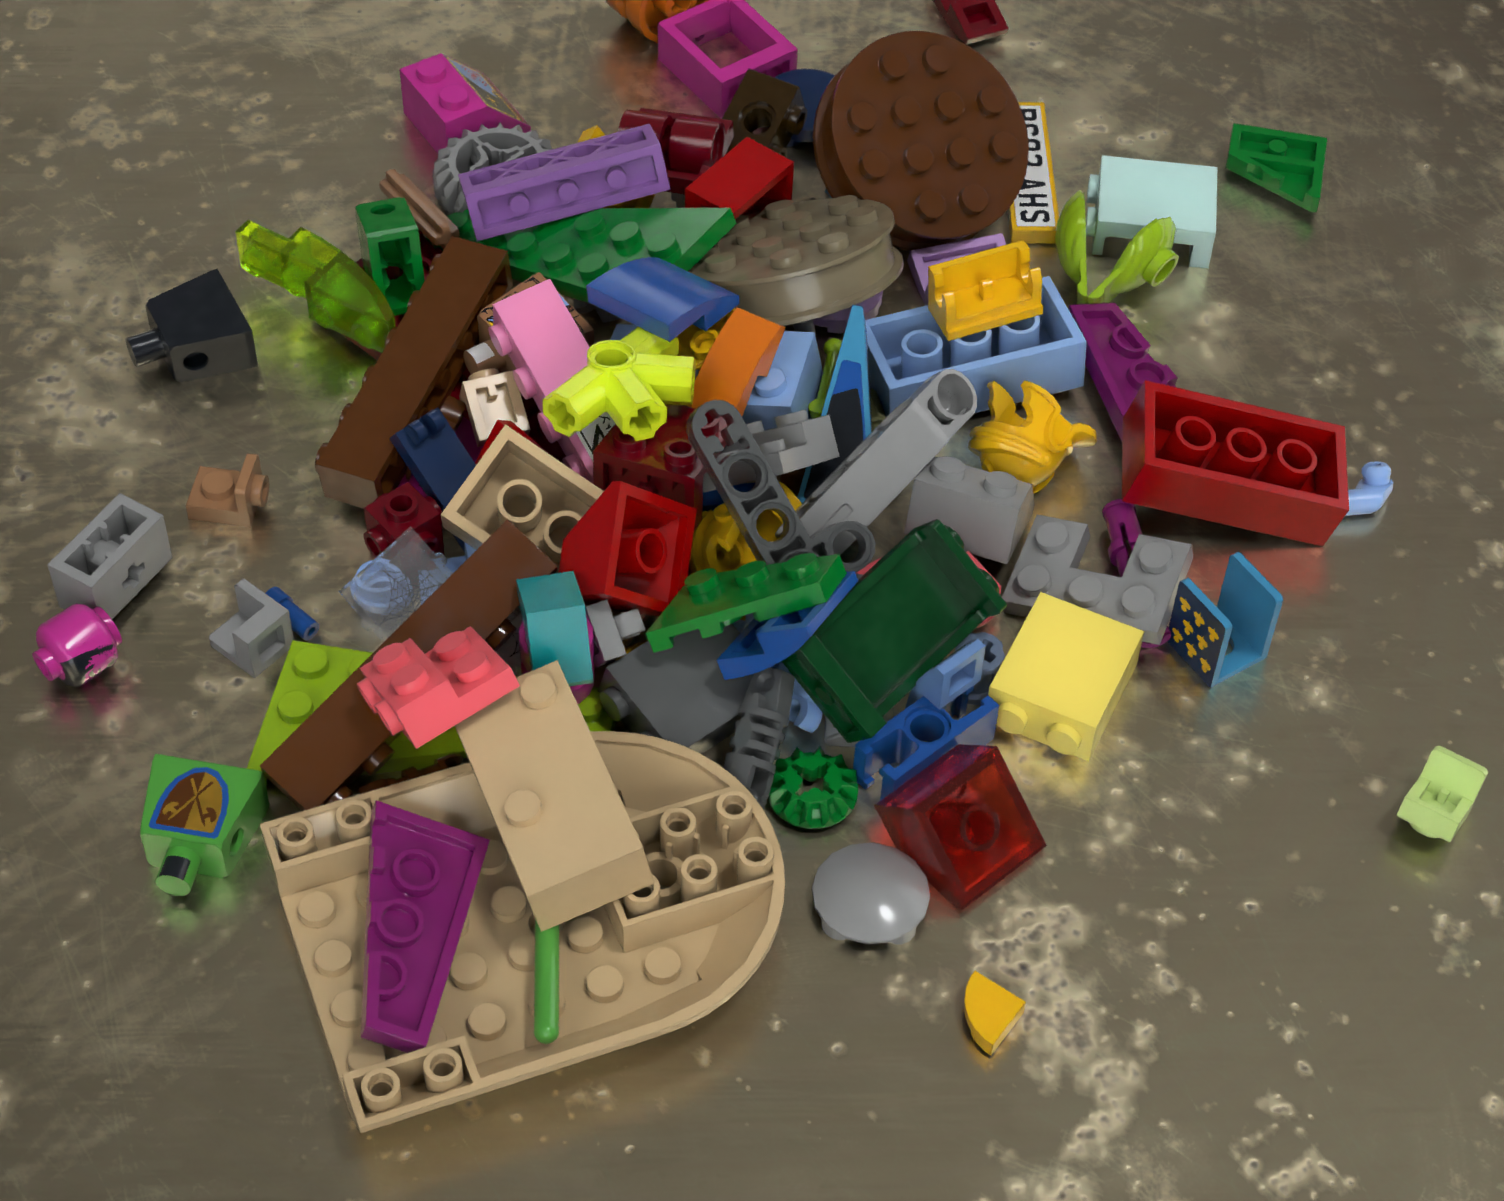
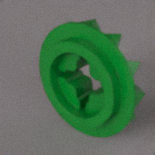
M821 746L814 752L803 753L796 747L790 757L776 760L775 765L777 769L768 801L772 809L783 820L803 828H825L839 823L854 809L859 791L856 770L850 769L845 764L842 754L835 757L827 755ZM824 777L823 791L814 787L808 792L804 791L802 793L803 778L813 782L817 778Z

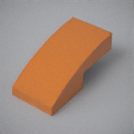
M736 307L718 334L695 379L693 404L689 407L697 409L706 402L723 400L732 404L743 416L757 377H767L786 327Z

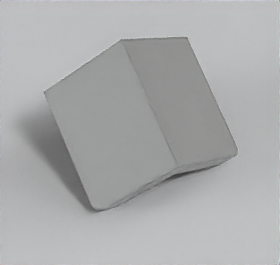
M243 578L234 585L239 611L209 635L211 647L253 678H256L289 650L294 637L289 610Z

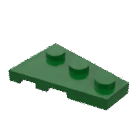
M814 553L800 554L789 559L787 562L766 565L764 561H753L730 571L717 572L713 568L702 569L685 579V585L648 629L646 636L653 653L673 648V639L676 635L699 629L703 639L721 634L725 626L738 621L744 615L750 613L753 614L756 621L761 622L823 604L828 601L847 573L839 554L816 557Z

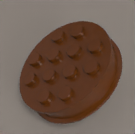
M905 31L882 37L868 45L832 78L820 98L814 120L813 143L816 163L831 198L854 195L861 200H873L888 206L893 211L895 219L894 227L890 232L892 246L901 250L912 251L971 239L981 230L994 223L1010 208L1023 185L1027 171L1029 144L1026 123L1021 107L1009 84L1000 72L980 53L968 45L942 34L925 31Z

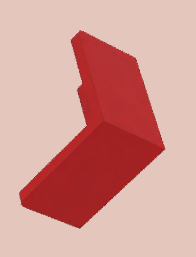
M746 137L685 188V208H731L734 218L737 219L740 215L764 210L770 203L780 200H792L794 162Z

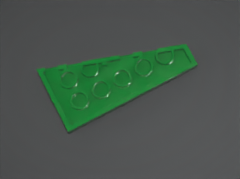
M600 208L477 241L468 209L447 216L458 227V238L508 251L513 280L524 282L532 275L540 272L547 280L550 279L556 290L561 295L589 303L587 284L607 271L629 261L647 257H658L689 271L737 224L731 208ZM426 237V239H427L428 242L434 247V249H436V248L439 247L442 251L444 250L440 245H434V244Z

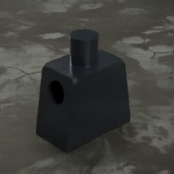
M218 269L204 273L149 299L145 307L150 330L125 338L135 367L163 358L174 380L181 383L258 366L252 329Z

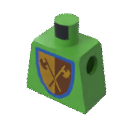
M155 754L152 761L141 821L140 837L147 862L154 867L160 868L155 882L161 890L171 895L185 896L190 893L197 874L218 878L231 875L270 806L263 771Z

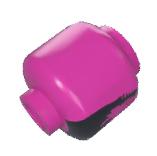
M76 603L38 627L36 641L39 649L33 652L32 655L37 667L49 681L59 678L68 686L80 687L116 663L118 659L117 647L122 644V637L113 620L101 607L96 606L91 609L87 605Z

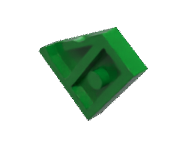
M1233 123L1226 169L1308 211L1317 212L1321 196L1327 138Z

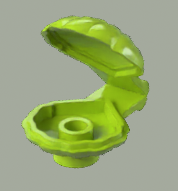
M1082 190L1074 193L1061 211L1056 226L1055 242L1059 261L1064 272L1072 281L1078 284L1077 305L1110 303L1119 293L1132 291L1146 282L1152 287L1161 284L1171 274L1179 260V256L1171 250L1176 232V227L1171 217L1155 219L1143 227L1134 236L1132 241L1129 242L1110 275L1087 296L1085 193H1082Z

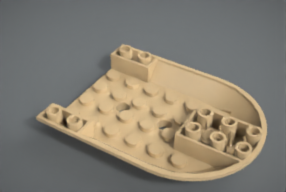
M618 731L591 732L644 848L654 884L561 923L563 930L559 933V1035L550 1044L540 1043L534 1036L535 934L531 929L535 925V916L470 762L260 823L261 833L282 909L348 1111L359 1132L370 1131L667 1034L697 1021L728 1001L751 978L770 950L779 928L784 904L785 872L780 844L766 813L751 792L719 764L683 745L638 733ZM376 800L490 840L425 1048L409 1053L361 1038L371 811ZM660 885L668 886L669 888L660 889Z

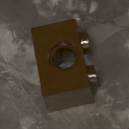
M748 68L722 119L733 120L734 137L726 154L744 138L749 137L786 157V148L793 134L798 135L802 131L807 119V108L804 105L800 87ZM760 127H770L761 134H753Z

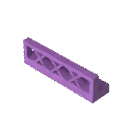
M650 124L458 174L477 241L671 190L661 145Z

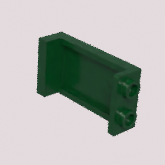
M936 519L915 527L858 579V582L812 636L796 652L781 662L795 676L797 682L847 743L869 739L887 724L883 716L916 686L915 683L925 672L941 662L986 618L1000 614L1007 607V603L1000 596L999 587L993 577L986 571L978 568L965 552L964 543L957 532Z

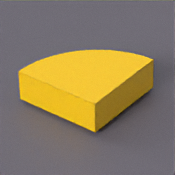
M975 970L967 983L964 997V1012L973 1040L983 1051L991 1056L1023 1015L1026 1002Z

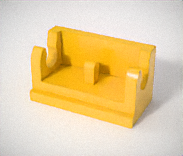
M1025 240L928 266V309L948 341L1043 314L1040 267L1030 269V248Z

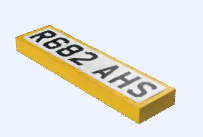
M1018 102L1026 123L1029 154L1023 185L1016 199L1007 210L1011 243L1025 240L1026 243L1056 244L1055 235L1059 212L1044 102Z

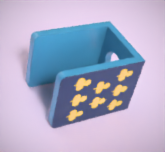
M1236 552L1229 557L1217 607L1191 579L1186 578L1179 582L1169 623L1171 637L1167 642L1199 677L1212 688L1267 658L1282 607L1283 597L1242 553ZM1229 642L1232 646V652L1225 656Z

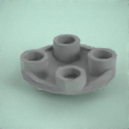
M874 842L851 844L832 853L817 869L812 885L814 907L821 917V926L825 934L832 939H849L864 944L890 942L898 945L909 942L915 936L918 924L925 918L930 901L927 877L916 861L895 847Z

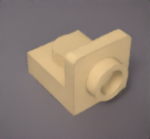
M495 368L484 369L471 374L467 381L462 382L459 398L460 401L466 404L477 447L484 446L497 420L512 421L529 436L531 429L513 371L499 373V370Z

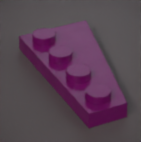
M1116 303L1069 305L1068 310L1087 341L1085 365L1122 441L1123 417L1144 381L1147 380L1176 387L1175 384L1178 377L1167 364L1161 365L1153 360L1148 354L1151 345Z
M377 800L371 811L361 1038L409 1053L425 1048L490 840Z

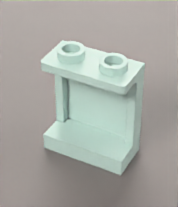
M1102 155L1099 175L1090 174L1086 203L1095 204V207H1088L1086 213V236L1093 237L1092 255L1102 256L1106 237L1133 239L1151 221L1171 217L1176 227L1174 243L1190 245L1189 267L1208 269L1216 236L1217 167Z

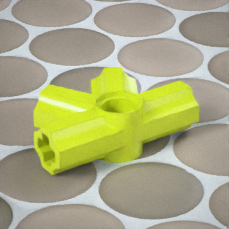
M636 327L621 340H604L593 344L587 350V366L543 398V415L549 419L556 432L571 437L577 431L583 430L604 412H608L621 432L631 435L636 442L652 438L659 427L667 422V407L665 404L692 406L696 360L694 357L677 356L679 353V339L677 337L668 342L640 327Z

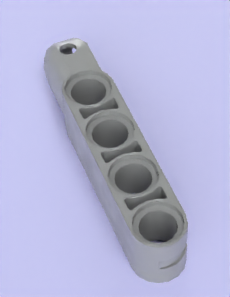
M945 369L928 378L906 401L895 408L795 510L808 535L812 536L829 525L843 521H857L868 527L975 413L977 395L969 379L957 370ZM783 524L775 533L777 539L783 532ZM841 531L833 542L834 553L841 555L856 540V537L848 531Z

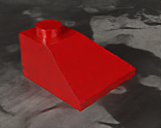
M613 481L563 539L558 573L574 571L585 605L589 606L607 600L611 610L628 612L638 609L640 614L659 617L685 585L684 581L688 577L697 509L625 482Z

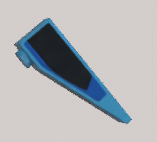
M852 305L821 416H830L840 457L806 467L798 494V499L801 503L873 431L867 329L863 307Z

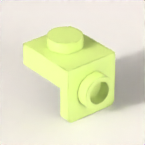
M1442 746L1434 747L1420 777L1404 797L1396 816L1410 822L1411 827L1424 836L1442 838L1451 842L1469 815L1488 774L1487 769Z

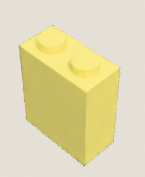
M1040 592L989 686L988 695L999 704L996 725L1008 733L1023 735L1048 745L1061 754H1071L1089 762L1137 666L1144 631Z

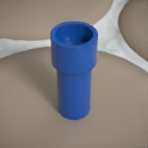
M272 587L265 593L289 610L292 631L302 639L308 641L317 634L320 624L294 604L293 599L279 587Z

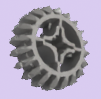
M501 122L497 128L489 129L481 124L479 131L476 132L463 129L460 139L449 138L447 147L438 150V158L434 163V170L432 172L436 199H438V205L442 206L446 216L455 212L465 211L468 207L458 174L552 150L550 140L539 139L537 130L523 133L520 124L512 129L504 128Z

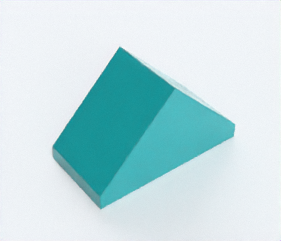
M574 571L516 579L531 671L558 660L569 687L593 683L585 603Z

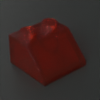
M958 744L874 805L894 846L916 861L926 875L927 881L956 909L966 908L1047 846L997 746Z

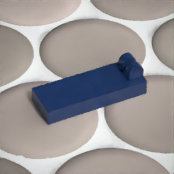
M437 407L389 438L425 494L432 497L443 512L476 464L440 409ZM452 534L465 553L464 541Z

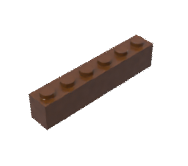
M452 236L443 252L435 255L429 268L428 277L421 289L415 290L412 293L407 305V312L400 324L389 331L385 341V348L375 365H370L367 368L362 380V387L352 404L348 403L343 408L338 428L329 443H323L318 450L315 459V470L319 475L325 497L364 509L365 506L371 504L380 495L389 493L399 486L406 473L407 465L389 438L437 407L441 409L448 395H451L466 368L463 358L464 351L479 344L478 314L483 308L509 292L513 286L508 251Z
M507 519L260 765L264 776L301 811L352 797L354 793L348 787L363 771L367 772L370 776L378 772L395 753V750L389 745L402 733L401 731L392 736L378 713L374 714L356 685V683L365 679L360 667L371 662L379 650L390 644L402 643L411 638L424 653H427L434 648L436 642L443 636L455 631H463L470 626L496 652L517 629L511 623L521 613L516 579L555 574L558 566Z

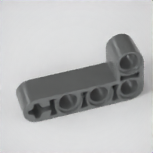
M712 400L702 404L691 413L686 426L689 442L757 561H764L766 565L787 562L789 559L804 553H814L816 557L834 555L833 542L836 536L841 531H848L856 537L859 548L856 557L851 562H843L846 572L855 571L856 573L871 562L875 554L876 544L873 534L865 525L857 521L838 522L825 527L812 536L808 535L741 414L732 404L723 400ZM705 413H709L713 419H718L722 416L727 426L721 430V436L727 447L738 441L743 450L725 456L718 463L713 454L725 449L715 435L707 438L703 435L701 428L708 423ZM735 461H744L750 464L755 471L756 481L753 488L748 492H740L734 489L729 482L728 471ZM764 510H772L778 513L783 521V532L773 542L763 539L758 534L756 528L757 519Z

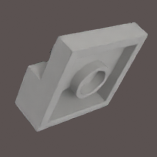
M805 409L775 417L776 428L764 430L762 420L746 424L775 476L840 457L829 415L808 419ZM737 441L729 447L726 445L724 447L725 450L721 451L716 460L719 463L725 456L743 450L740 443ZM735 461L728 471V479L730 484L734 486L755 481L756 474L750 464L744 461ZM706 472L703 475V492L716 490Z

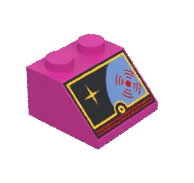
M440 53L399 69L404 114L437 153L438 150L447 147L449 138L460 139L463 129L471 132L479 131L481 124L488 129L497 128L500 122L507 129H512L520 124L523 133L531 131V126L484 73Z

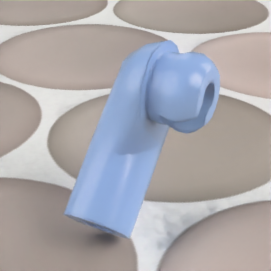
M1373 461L1363 466V479L1358 482L1355 489L1348 490L1349 511L1345 516L1371 514L1383 506L1392 492L1394 484L1393 480L1390 479L1391 468L1387 463Z

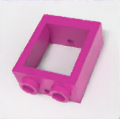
M709 0L658 22V59L720 119L724 116L748 68L771 77L797 69L798 49L745 0ZM731 32L754 53L730 65L719 68L698 46Z

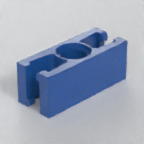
M974 686L940 710L926 697H921L887 721V724L872 738L861 740L855 744L853 769L856 770L857 783L862 788L868 789L875 782V779L871 776L879 772L883 777L880 804L890 814L994 739L999 711L998 703L988 695L981 700L979 708L964 716L967 710L969 693L974 691ZM956 716L959 720H954L952 718ZM898 763L900 765L894 768L890 764Z

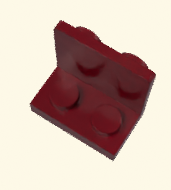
M665 404L667 407V422L659 427L654 437L637 442L631 435L623 434L615 423L593 450V484L605 491L611 482L622 481L696 508L695 531L702 521L703 475L706 473L686 433L687 421L691 413L696 409L682 405ZM705 413L708 423L701 428L703 435L706 438L715 435L724 448L726 443L721 436V430L727 426L725 419L722 416L718 419H713L709 413ZM721 451L713 454L715 459L718 457Z

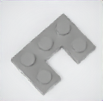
M1037 514L1002 598L1007 603V607L1003 610L1004 613L1027 617L1037 597L1042 592L1144 631L1142 642L1160 645L1172 615L1179 582L1186 578L1194 557L1192 544L1139 534L1123 576L1117 577L1077 569L1090 539L1088 524Z

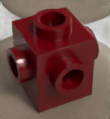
M407 482L389 493L380 495L371 504L364 507L367 529L363 534L365 544L376 559L388 560L394 563L402 573L407 572L406 574L410 575L412 574V563L421 564L426 559V556L427 561L438 560L445 556L441 519L442 510L432 497H423Z

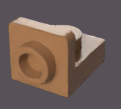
M247 453L241 471L200 466L186 503L188 520L251 527L257 508L266 505L269 495L268 475H262L259 455Z

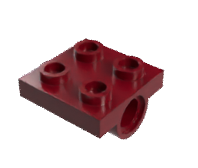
M640 108L639 111L626 110L622 115L618 132L646 124L651 125L661 145L671 189L664 192L685 195V188L726 154L734 137L733 120Z

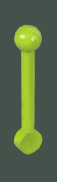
M836 338L828 339L824 344V352L827 356L817 399L812 400L808 405L812 418L821 417L836 359L842 344Z

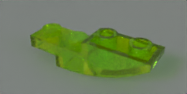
M247 220L235 231L241 268L255 277H261L286 289L297 297L307 299L309 318L320 326L327 329L331 328L356 340L365 348H372L378 352H383L387 335L395 327L394 314L376 283L344 252L302 227L289 238H286Z

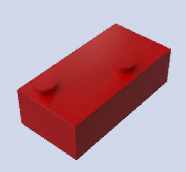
M1145 380L1123 417L1122 502L1324 546L1349 511L1345 426Z

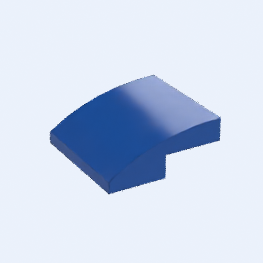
M647 257L626 262L600 275L586 285L589 303L668 342L672 341L690 325H694L704 331L708 330L740 304L739 295L658 257Z
M855 571L846 572V576L826 603L761 622L753 619L716 660L724 680L758 673L778 664L796 652L858 582Z

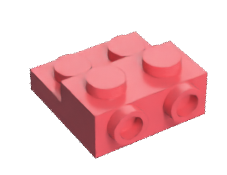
M471 626L463 631H455L443 636L436 642L434 648L427 653H424L411 638L402 643H393L385 646L374 655L371 662L360 667L365 679L356 683L366 703L374 714L378 713L390 734L394 736L402 731L416 749L520 686L511 667Z

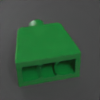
M397 197L359 204L355 207L361 256L378 319L406 314L407 305L412 293L415 290H420L425 282L417 224L405 198ZM396 266L401 268L404 273L397 279L389 280L385 268Z

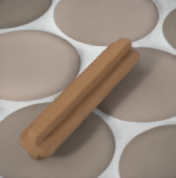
M395 169L385 172L386 178L379 182L381 191L389 199L397 197L406 199L418 229L434 245H440L444 249L452 236L459 237L458 227L405 174H399Z

